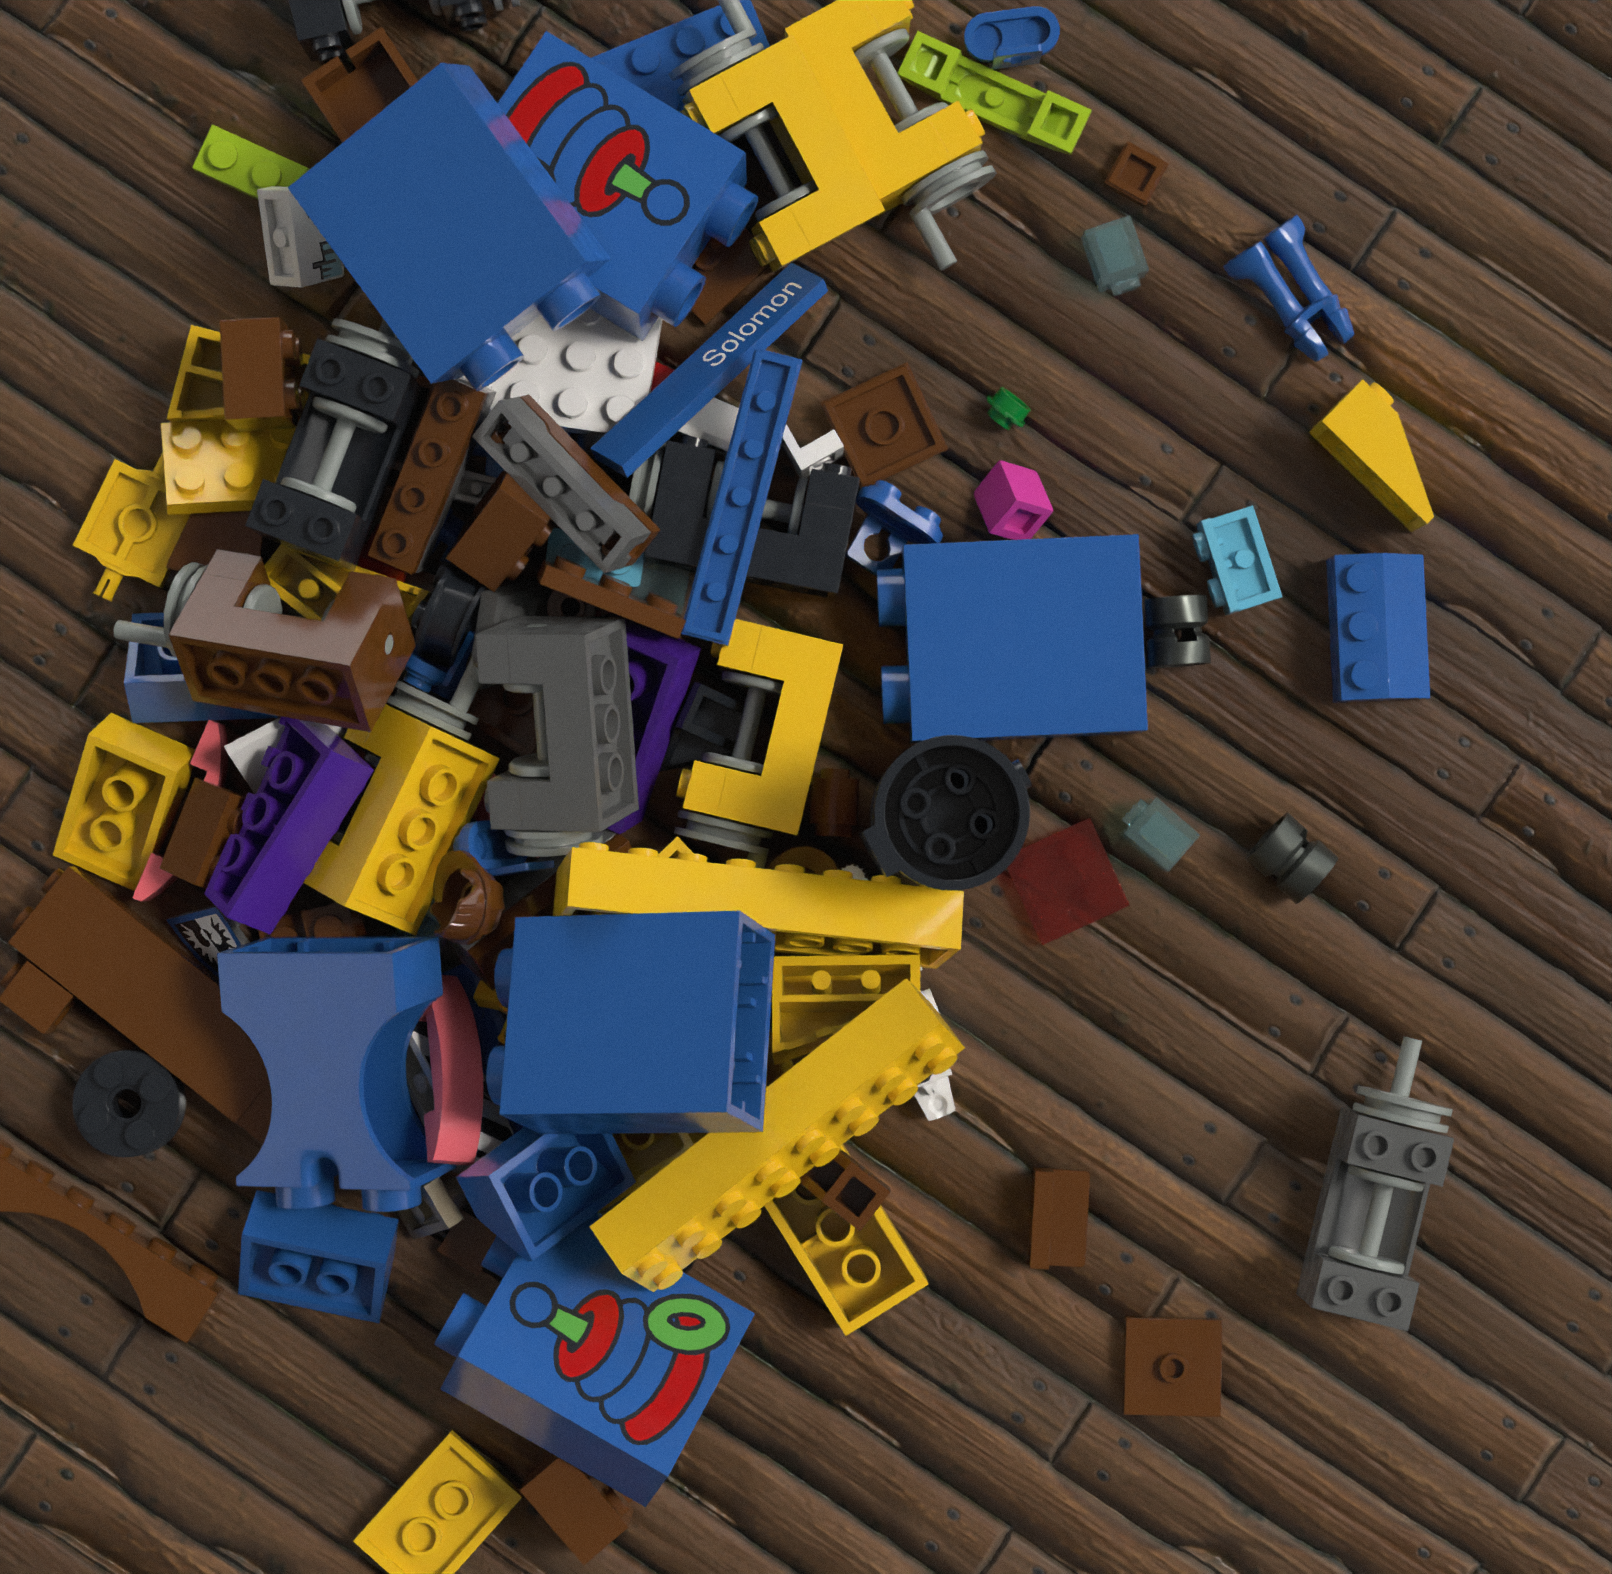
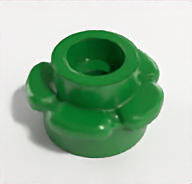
M1000 387L993 397L990 395L986 397L987 402L992 405L987 414L1003 428L1010 430L1013 425L1018 427L1025 425L1023 420L1031 409L1012 392L1004 387Z

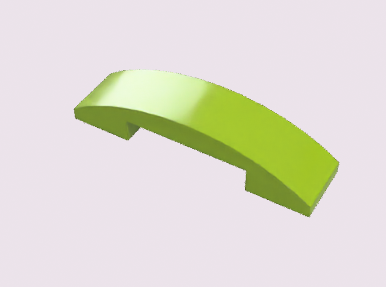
M917 31L898 70V75L901 79L948 105L959 100L964 111L972 109L979 120L1032 143L1068 155L1072 154L1092 113L1091 109L1049 90L1047 93L1041 92L962 56L961 50Z

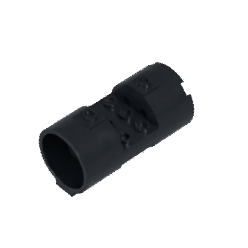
M943 735L926 739L904 751L883 773L875 787L870 803V828L858 835L879 874L884 875V877L897 873L913 883L939 890L952 891L974 888L1000 875L1019 854L1029 828L1030 799L1026 789L1032 787V783L1019 760L1011 763L1006 754L1004 755L986 742L960 735ZM953 772L963 777L964 785L962 789L955 788L952 785L950 777ZM978 816L983 817L987 822V829L983 834L975 828V820Z

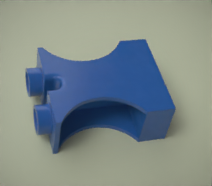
M264 937L217 953L222 1012L235 1021L256 1046L266 1067L272 1093L271 1121L265 1142L251 1164L236 1176V1185L275 1187L278 1207L285 1209H307L328 1205L335 1201L334 1176L338 1175L339 1188L361 1189L362 1206L365 1210L389 1212L405 1210L420 1205L422 1203L421 1185L457 1168L454 1164L428 1162L425 1128L414 1110L406 1079L407 1050L414 1028L426 1009L443 995L439 937Z

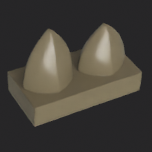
M438 1177L421 1185L422 1203L420 1205L397 1211L411 1237L415 1240L447 1230L464 1218L459 1209L468 1200L456 1177L445 1181Z

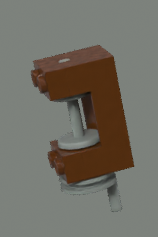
M218 549L208 565L205 566L200 563L191 562L183 566L174 577L168 591L164 609V628L118 620L114 626L115 639L168 648L172 655L178 659L193 701L366 732L373 730L416 646L396 578L350 571L336 599L329 604L321 621L282 614L280 596L270 584L261 556Z

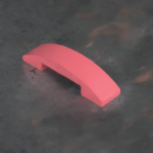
M209 719L190 764L207 771L204 781L225 788L228 772V753L224 747L228 744L226 727L220 722ZM151 853L132 898L141 902L151 901L179 878L160 869L164 858L163 854Z
M442 975L443 995L434 1001L419 1019V1021L427 1022L435 1108L424 1114L427 1159L429 1163L469 1166L475 1162L483 1114L481 1048L474 1014L461 982L457 976Z

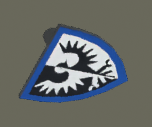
M215 905L171 916L166 919L191 953L218 978L217 953L250 943L239 928L242 923L227 918Z

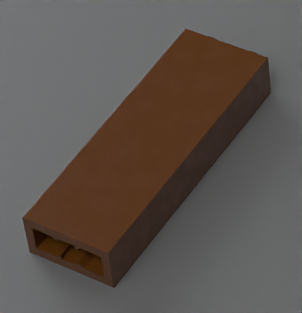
M68 866L65 871L58 868L44 883L41 890L46 895L36 908L28 906L16 918L11 926L16 933L8 943L236 1124L269 1083V1077L263 1059L250 1037L235 1021L222 1012L219 978L80 867Z

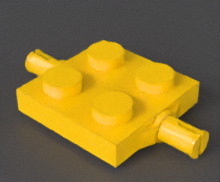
M163 453L153 472L135 469L114 459L73 543V546L95 556L106 567L93 593L111 602L123 576L141 578L163 589L171 572L170 569L166 568L168 560L191 515H167Z

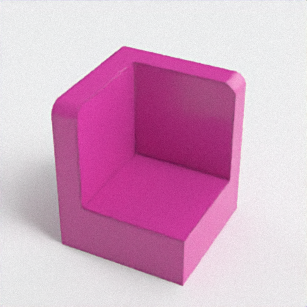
M1002 460L996 463L974 491L975 500L989 533L1008 539H1031L1054 511L1036 471Z

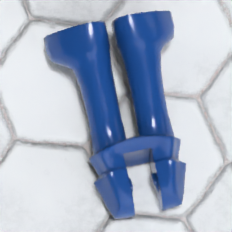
M1297 214L1272 230L1262 240L1284 263L1310 304L1305 307L1301 306L1277 270L1269 252L1261 241L1227 262L1223 268L1234 280H1252L1263 291L1275 308L1285 326L1284 332L1295 339L1294 346L1307 357L1317 362L1328 356V351L1319 335L1310 325L1312 322L1321 317L1328 329L1342 344H1345L1355 334L1347 308L1340 307L1338 295L1331 293L1306 253L1303 245L1306 229Z

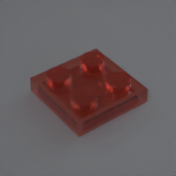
M1090 818L1022 848L1007 868L1041 945L1130 906Z

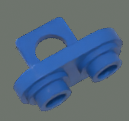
M1039 6L986 12L973 17L969 21L964 33V45L970 56L980 62L991 63L992 69L1039 64L1041 56L1049 53L1057 44L1060 26L1056 16L1051 11Z
M877 480L874 485L864 486L860 489L856 497V504L867 515L845 554L848 559L876 576V569L893 568L901 554L903 545H906L907 541L913 544L940 543L943 538L941 528L939 527L941 518L935 512L922 506H916L914 511L900 502L899 499L902 495L900 490L883 480ZM883 529L889 533L885 540L888 545V553L884 560L873 561L865 554L864 542L869 535H877Z
M470 631L457 653L454 665L449 670L446 665L412 653L404 668L407 673L403 680L429 693L431 690L451 700L466 670V662L472 652L475 632Z
M490 820L467 823L461 829L460 835L456 836L454 840V851L464 850L476 858L481 867L485 868L493 877L555 868L554 860L524 863L528 856L507 852L505 840L509 836L504 833V829H491Z

